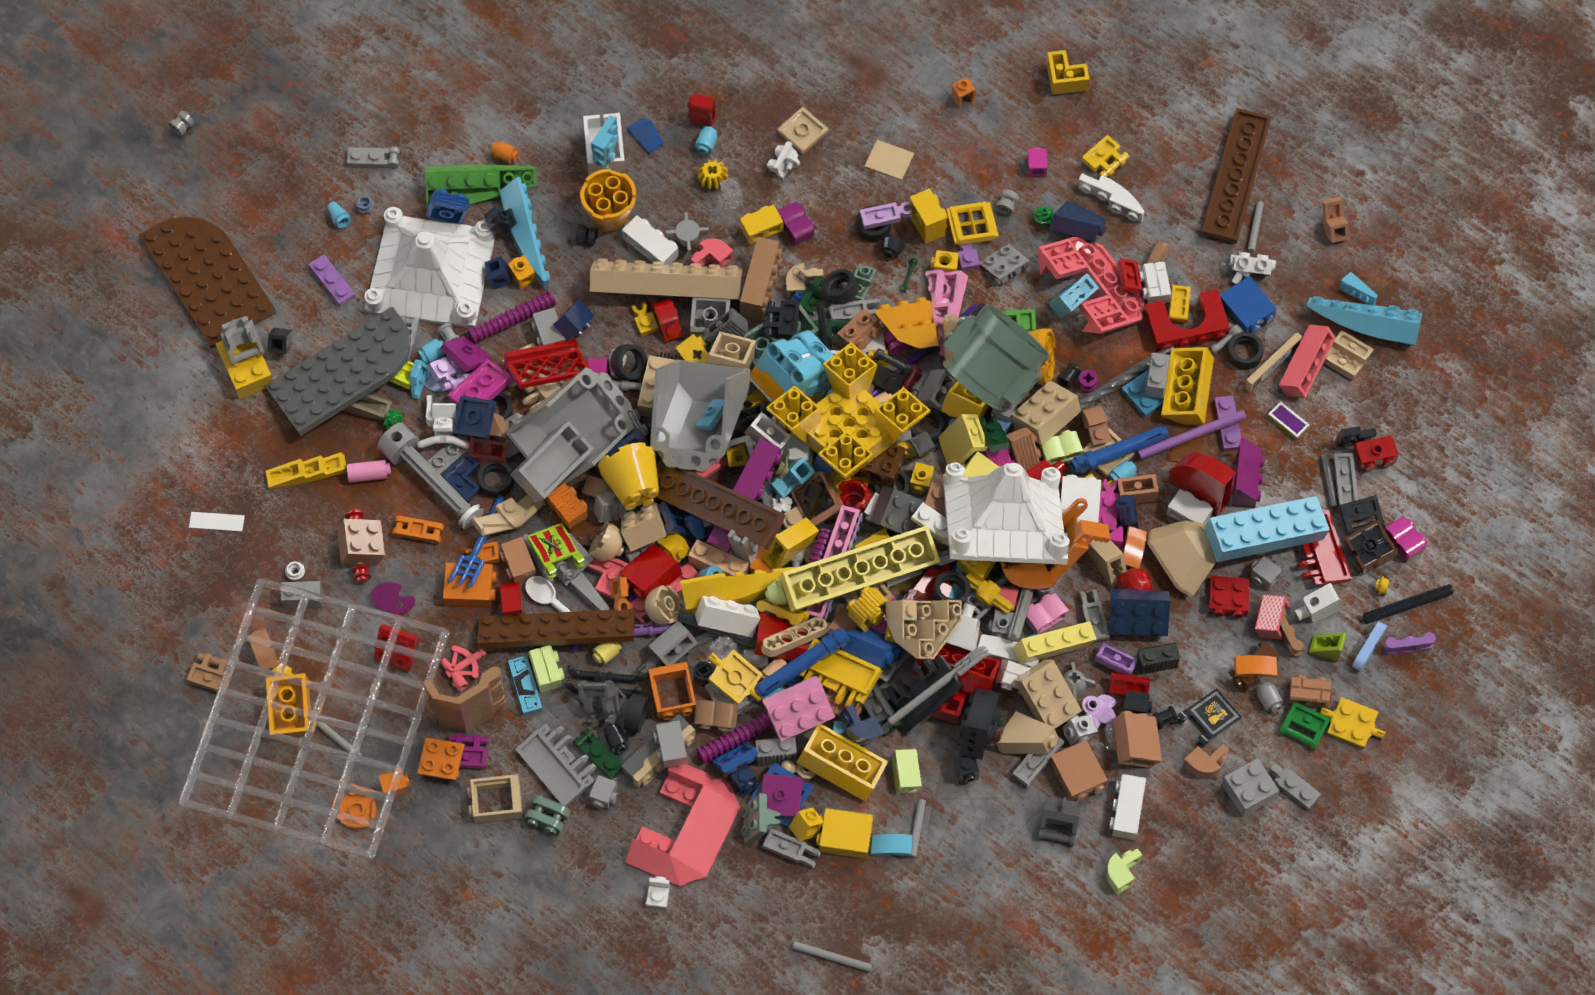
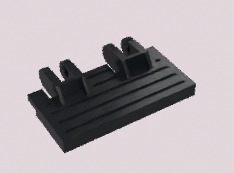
M942 655L934 661L932 659H922L930 671L929 673H927L921 663L916 662L914 669L918 675L907 684L908 687L899 678L894 682L902 697L899 696L892 686L886 688V692L891 698L888 701L895 712L899 711L936 681L953 670ZM957 675L900 719L903 724L901 728L906 735H910L964 688Z

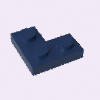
M465 452L442 477L467 503L481 491V487L469 478L480 467V462Z

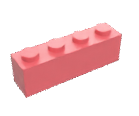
M1308 326L1279 384L1286 396L1306 398L1336 338L1328 326Z

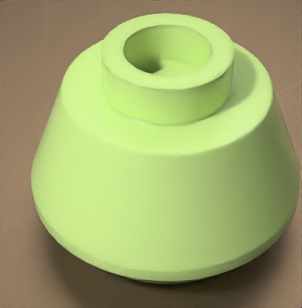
M776 579L767 587L768 591H765L767 600L774 605H786L788 602L781 581Z

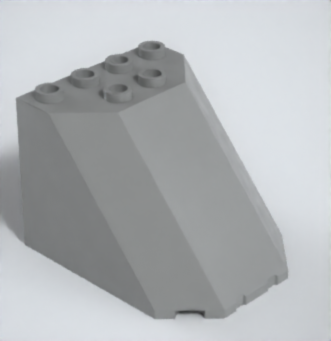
M676 360L656 369L650 446H652L654 451L658 452L667 467H679L680 469L687 470L694 469L704 472L725 455L749 389L750 369ZM713 399H724L723 416L714 429L697 430L695 424Z
M584 368L515 422L505 433L524 457L527 458L559 425L569 420L580 433L570 440L573 442L583 436L594 449L558 485L560 486L593 467L633 428V422L629 417L631 403L624 397L621 390L613 383L607 373L592 372V369Z

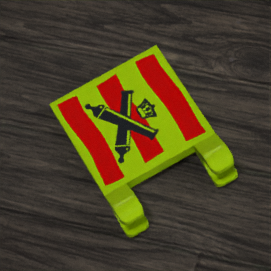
M563 523L527 536L549 579L556 577V568L553 564L572 557L576 568L584 566V557L579 553Z

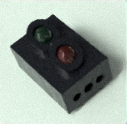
M976 688L975 694L970 695L968 703L970 707L966 708L965 720H962L960 728L963 735L960 734L957 746H961L959 755L983 760L986 747L994 746L1001 740L1004 732L1002 726L1006 724L1009 712L997 709L1000 693Z

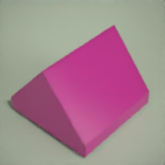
M1118 527L1110 533V540L1120 550H1122L1123 545L1122 527Z

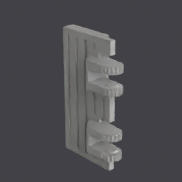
M545 723L520 744L516 751L563 806L568 807L595 782L590 774L597 767L592 763L578 774L576 771L589 760L588 756H581L570 766L576 759L566 747L572 740L571 736L566 735L554 746L552 742L564 732V728L562 726L557 727L546 737L551 728Z

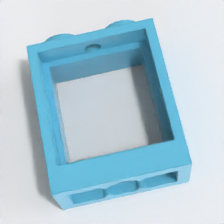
M1085 274L1075 280L1048 304L1061 318L1073 311L1099 287L1088 274Z

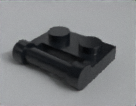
M878 348L871 359L877 364L872 383L895 394L906 375L909 374L912 365L904 364ZM881 359L901 371L898 374L879 364L878 361Z
M1377 495L1338 505L1346 537L1373 523L1370 522L1352 527V521L1370 516H1375V521L1379 520L1382 527L1385 528Z

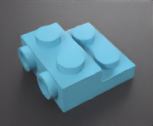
M611 115L591 142L593 162L598 167L606 168L609 162L612 163L616 156L614 147L619 139L616 118Z

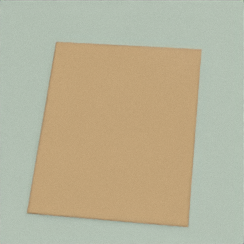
M877 140L865 166L903 179L914 153Z

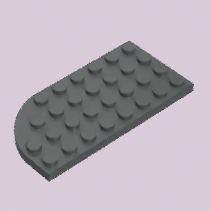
M390 307L264 386L299 435L302 436L394 378L402 369L411 349L410 332L400 315L393 307Z

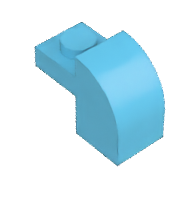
M803 457L788 464L789 471L785 477L775 479L769 484L780 498L787 496L797 485H802L815 473V470Z

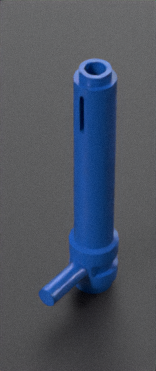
M1158 426L1093 452L1091 450L1087 451L1082 456H1074L1070 460L1071 469L1074 474H1083L1088 469H1096L1101 464L1166 440V437H1169L1168 430L1165 426Z
M842 627L839 630L829 629L827 631L828 635L822 638L820 643L759 682L755 689L760 697L768 696L828 655L838 652L837 649L840 647L844 648L847 646L851 639Z

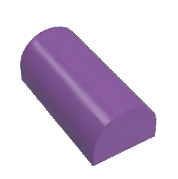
M1103 643L1094 661L1120 674L1132 676L1139 660Z

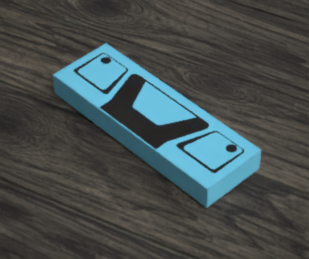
M527 655L508 660L523 715L543 710Z

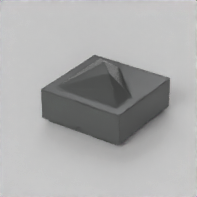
M927 431L909 440L918 457L935 450L936 447Z

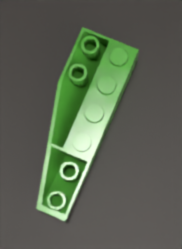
M515 165L425 166L427 208L433 192L438 189H444L454 195L463 194L466 198L470 199V205L501 196L500 190L516 177H520L521 182L526 183L527 188L537 186L536 167Z

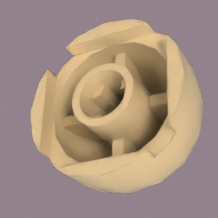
M607 521L600 529L603 532L599 536H595L589 549V555L600 561H609L616 555L620 556L625 548L622 545L624 538L620 529Z
M662 585L651 590L645 600V610L648 617L654 623L661 625L678 621V614L683 609L682 607L679 608L680 596L676 590L668 585Z

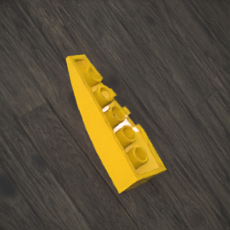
M798 567L772 569L771 573L755 570L753 574L745 575L742 571L736 572L735 576H725V573L682 580L680 583L686 611L695 614L702 596H714L724 601L732 600L742 605L766 597L765 591H768L767 587L776 579L780 580L779 575L781 573Z

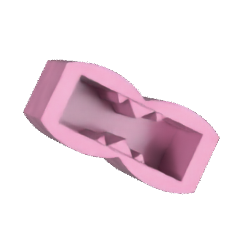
M1056 593L1046 594L1040 599V603L1030 604L1025 622L1035 634L1039 635L1064 620L1068 616L1069 610Z

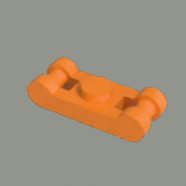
M396 516L394 522L396 525L391 533L393 537L421 540L434 545L440 544V533L444 529L443 524ZM428 529L433 530V534L427 533Z

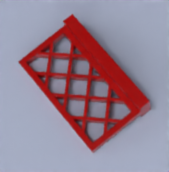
M576 339L505 352L504 368L506 372L510 371L520 389L569 380L582 371L576 370L575 367L590 369L578 349ZM567 363L570 364L571 367L563 366L562 364ZM548 366L554 369L553 371H550L544 368ZM528 370H531V371H534V372H536V373H535V374H531V373H527V371H528ZM560 370V371H564V372H566V373L560 374V373H557V371ZM540 374H544V375H547L548 377H544V378H543V377H540L539 375H540ZM524 377L531 380L522 382L521 379Z

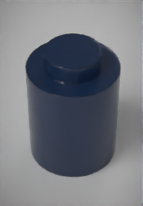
M1129 495L1120 496L1115 502L1119 522L1122 525H1132L1138 521L1135 500Z

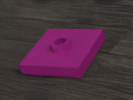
M468 336L445 342L440 347L465 372L478 368L487 359L492 360Z
M764 774L761 794H767V808L779 812L780 816L794 818L798 811H800L804 779Z

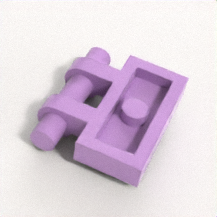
M449 356L431 362L427 366L436 382L443 380L444 383L441 384L443 391L455 389L470 375L465 373Z

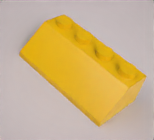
M1208 347L1171 349L1162 417L1184 425H1204L1214 357Z
M819 724L816 726L796 763L866 802L888 761L830 728Z

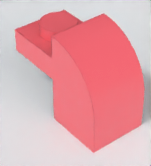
M706 239L699 243L700 252L694 253L691 258V264L697 263L704 267L707 263L711 262L724 268L734 260L733 250L719 239Z

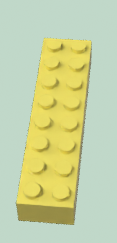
M927 525L785 571L779 575L792 613L862 590L867 586L878 585L933 567L940 563V559Z

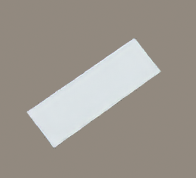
M191 512L189 528L242 531L245 515Z

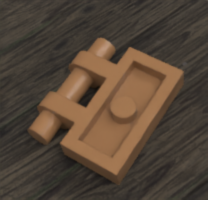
M199 652L197 660L202 661V664L193 663L186 679L187 683L224 694L231 679V675L225 673L227 669L234 671L236 664L230 662L229 659H219L213 657V654ZM211 664L218 666V670L210 668L209 666Z

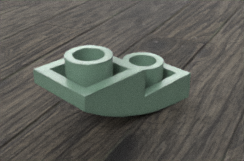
M862 264L858 265L854 276L859 282V291L851 301L866 298L877 269Z

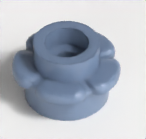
M368 196L358 198L356 208H358L360 213H369L373 210L374 202Z

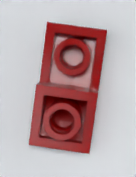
M519 581L500 584L503 616L522 614Z

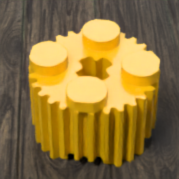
M869 586L861 591V597L858 600H852L846 607L849 610L848 616L864 632L869 630L868 627L870 625L877 626L885 619L884 612L886 611V601H888L876 588L871 589Z

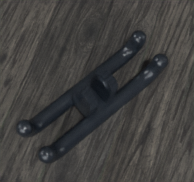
M571 665L566 667V672L570 676L594 679V682L611 680L637 683L642 681L644 677L642 672H637L636 675L614 674L610 671L603 673L599 670L595 672L576 670ZM570 680L564 681L566 689L579 693L578 685L571 683ZM636 686L632 690L619 689L626 697H631L632 694L640 695L642 692L640 686ZM595 690L596 692H604V690Z

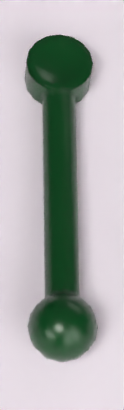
M917 258L911 259V266L904 284L900 287L902 292L908 290L907 284L914 266L918 263Z

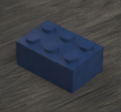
M1110 589L1109 634L1168 636L1171 601L1169 591Z

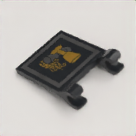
M1217 688L1178 714L1179 724L1185 723L1192 716L1206 732L1197 741L1198 746L1201 748L1242 719V716Z

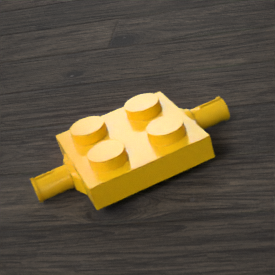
M734 649L722 660L712 652L707 659L715 664L716 667L708 681L735 704H739L749 694L759 702L762 697H760L755 687L763 674Z
M1342 697L1334 712L1322 707L1320 714L1330 718V727L1327 735L1363 749L1371 735L1383 740L1385 732L1375 728L1378 711Z

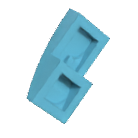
M872 835L871 855L891 857V855L911 856L913 835Z

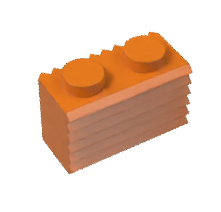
M564 482L546 497V501L565 525L571 529L588 517V506L584 500L577 498L575 489L572 486L568 487Z

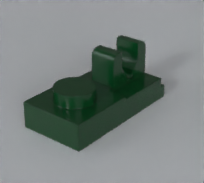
M815 276L813 282L822 289V279ZM808 287L800 300V305L807 314L814 316L815 310L811 309V307L820 306V301L816 300V297H819L818 294L821 291L815 294Z

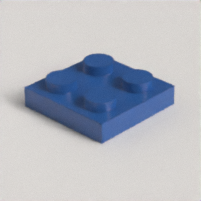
M745 742L711 761L714 768L729 774L737 770V766L743 763H751L755 760L754 757L759 754L755 747Z

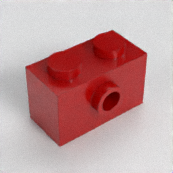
M1392 435L1357 442L1353 449L1359 471H1372L1381 466L1390 467L1397 462L1399 456Z

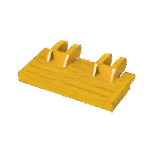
M814 638L808 650L821 641ZM837 649L838 652L828 655L799 674L802 677L805 676L803 681L817 676L822 686L835 692L839 690L835 697V703L838 705L842 704L850 691L851 694L845 704L847 707L852 704L854 705L856 701L864 704L883 671L875 665Z

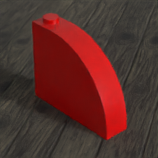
M1193 452L1186 454L1170 469L1168 482L1179 490L1192 493L1198 500L1207 502L1213 508V516H1219L1228 506L1236 471L1211 456Z

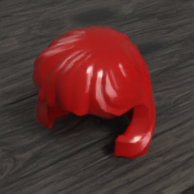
M854 479L841 482L838 488L842 492L840 498L844 506L858 509L863 513L872 498L868 486L864 482Z
M1132 568L1116 578V589L1153 591L1151 577L1145 569Z

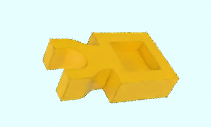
M645 302L642 303V310H637L635 305L632 306V311L637 316L634 320L641 337L659 331L653 313H647Z

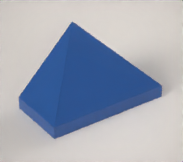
M641 118L627 127V130L648 154L664 145L657 129L650 120Z

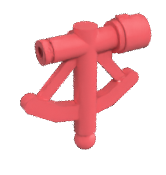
M453 646L452 664L446 658L440 661V664L446 670V676L453 679V686L459 692L464 691L468 687V683L462 677L463 675L473 676V679H478L479 667L476 661L486 655L487 651L484 648L480 649L479 652L471 654L464 648ZM458 654L466 657V659L456 664ZM472 665V671H461Z

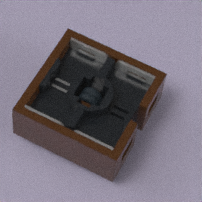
M1379 520L1344 538V543L1351 555H1356V563L1363 575L1398 557V551Z

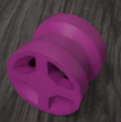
M1092 370L1082 371L1079 375V389L1084 393H1090L1095 390L1098 381L1097 374Z

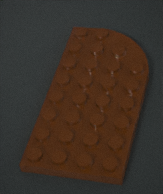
M179 217L163 221L139 234L143 244L211 349L216 347L215 343L222 341L220 331L223 330L222 324L230 322L232 319L236 320L247 316L248 320H252L253 324L256 325L277 313L227 234L217 225L199 218Z

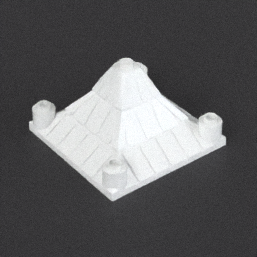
M397 207L388 208L384 213L385 227L371 286L365 293V313L379 315L393 307L400 317L401 315L407 316L409 319L415 317L420 318L422 322L436 324L451 323L452 326L473 329V326L477 323L487 278L484 262L491 260L497 232L489 231L486 220L479 221L476 226L410 218L403 216L402 211Z
M950 463L946 466L942 481L950 559L1067 565V552L1070 540L1064 534L1058 488L1061 473L1056 468H1045L1042 471L1041 480L1028 477L1025 469L1017 463L1005 464L990 472L989 475L975 477L964 476L965 468L959 463Z

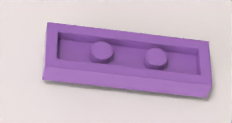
M325 255L309 263L310 269L340 307L356 297L355 293Z
M1234 396L1214 398L1217 420L1236 413ZM1239 422L1219 429L1223 452L1238 450L1241 439Z

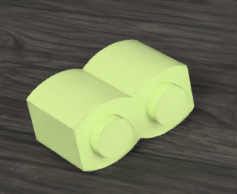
M1064 431L1059 436L1051 437L1042 446L1039 444L1043 459L1052 466L1058 460L1067 462L1072 460L1074 456L1083 455V449L1076 431Z

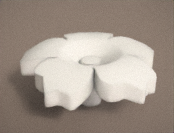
M778 495L772 498L774 504L771 507L781 513L782 511L784 513L790 511L793 504L792 498L786 497L784 499Z

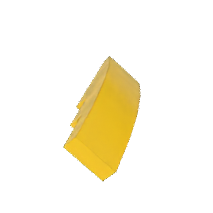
M341 452L326 458L320 455L306 461L298 459L266 470L268 488L288 487L329 478L347 472L344 454Z

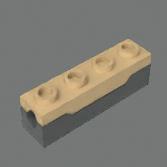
M678 714L670 722L680 720L684 745L688 747L695 740V729ZM654 736L621 765L622 773L638 789L642 785H647L656 772L659 773L664 769L663 762L658 760L657 750H660V745L655 744Z

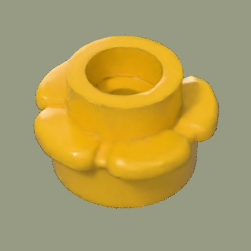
M1382 576L1381 580L1377 579L1375 590L1379 591V595L1381 593L1387 594L1389 579L1384 578V576Z

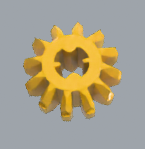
M716 158L713 162L707 159V164L701 162L700 168L697 169V180L701 182L702 187L708 186L709 190L715 187L717 190L718 185L724 187L725 181L728 179V169L724 167L722 161L717 163Z

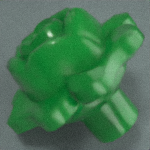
M1048 206L1037 207V211L1033 212L1034 221L1036 223L1039 222L1041 226L1044 224L1050 225L1054 216V210L1049 209Z
M390 409L389 413L385 414L383 424L388 430L393 425L402 423L404 416L400 410Z

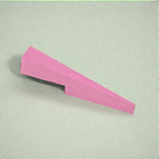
M941 269L926 271V277L929 281L928 291L931 293L932 298L930 303L933 320L937 328V338L941 350L939 355L945 357L944 316L951 314L957 315V318L959 317L968 275L961 270L944 272Z

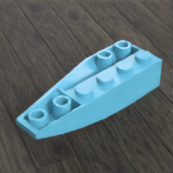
M516 177L500 190L504 210L512 208L517 224L510 230V233L520 256L524 255L535 271L536 280L544 290H547L548 282L551 280L549 272L544 270L546 261L544 255L540 254V250H542L540 239H536L538 232L536 224L532 223V206L530 198L528 199L526 183H522L521 178Z
M1317 296L1308 300L1307 306L1344 327L1376 338L1416 345L1422 313L1415 309H1408L1406 311L1393 305L1385 307L1339 300H1326Z

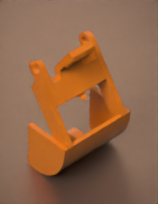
M1084 498L1076 499L1062 513L1064 531L1067 530V536L1070 540L1067 552V565L1053 564L1050 567L1048 564L1000 562L1005 576L1010 582L1023 588L1044 589L1053 587L1054 583L1088 550V545L1093 540L1095 542L1100 541V543L1104 541L1105 544L1110 541L1108 524L1086 520L1078 522V517L1087 509L1088 503Z

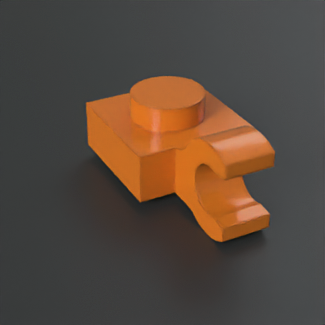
M627 577L610 579L611 598H615L614 610L620 611L621 604L624 607L623 609H630V603L625 598L628 596L629 590Z

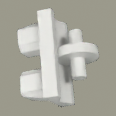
M787 141L784 146L777 145L775 155L778 159L769 160L767 167L771 172L776 173L780 179H784L787 171L791 170L792 167L798 168L800 161L797 159V152L792 148V142Z

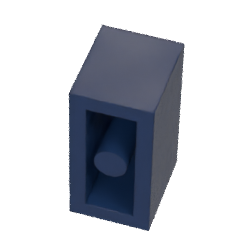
M579 299L553 325L569 341L573 337L577 339L592 324L590 320L595 315Z

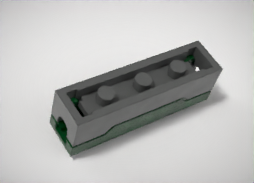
M876 682L864 702V706L871 717H876L884 734L888 736L903 724L901 720L894 725L888 723V719L896 712Z

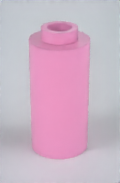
M386 460L347 464L349 483L388 479V475H391L390 463H386Z

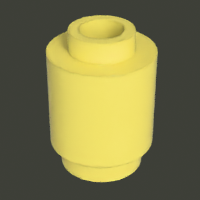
M619 642L600 643L593 649L594 654L592 656L598 664L602 663L605 665L619 654L622 647Z

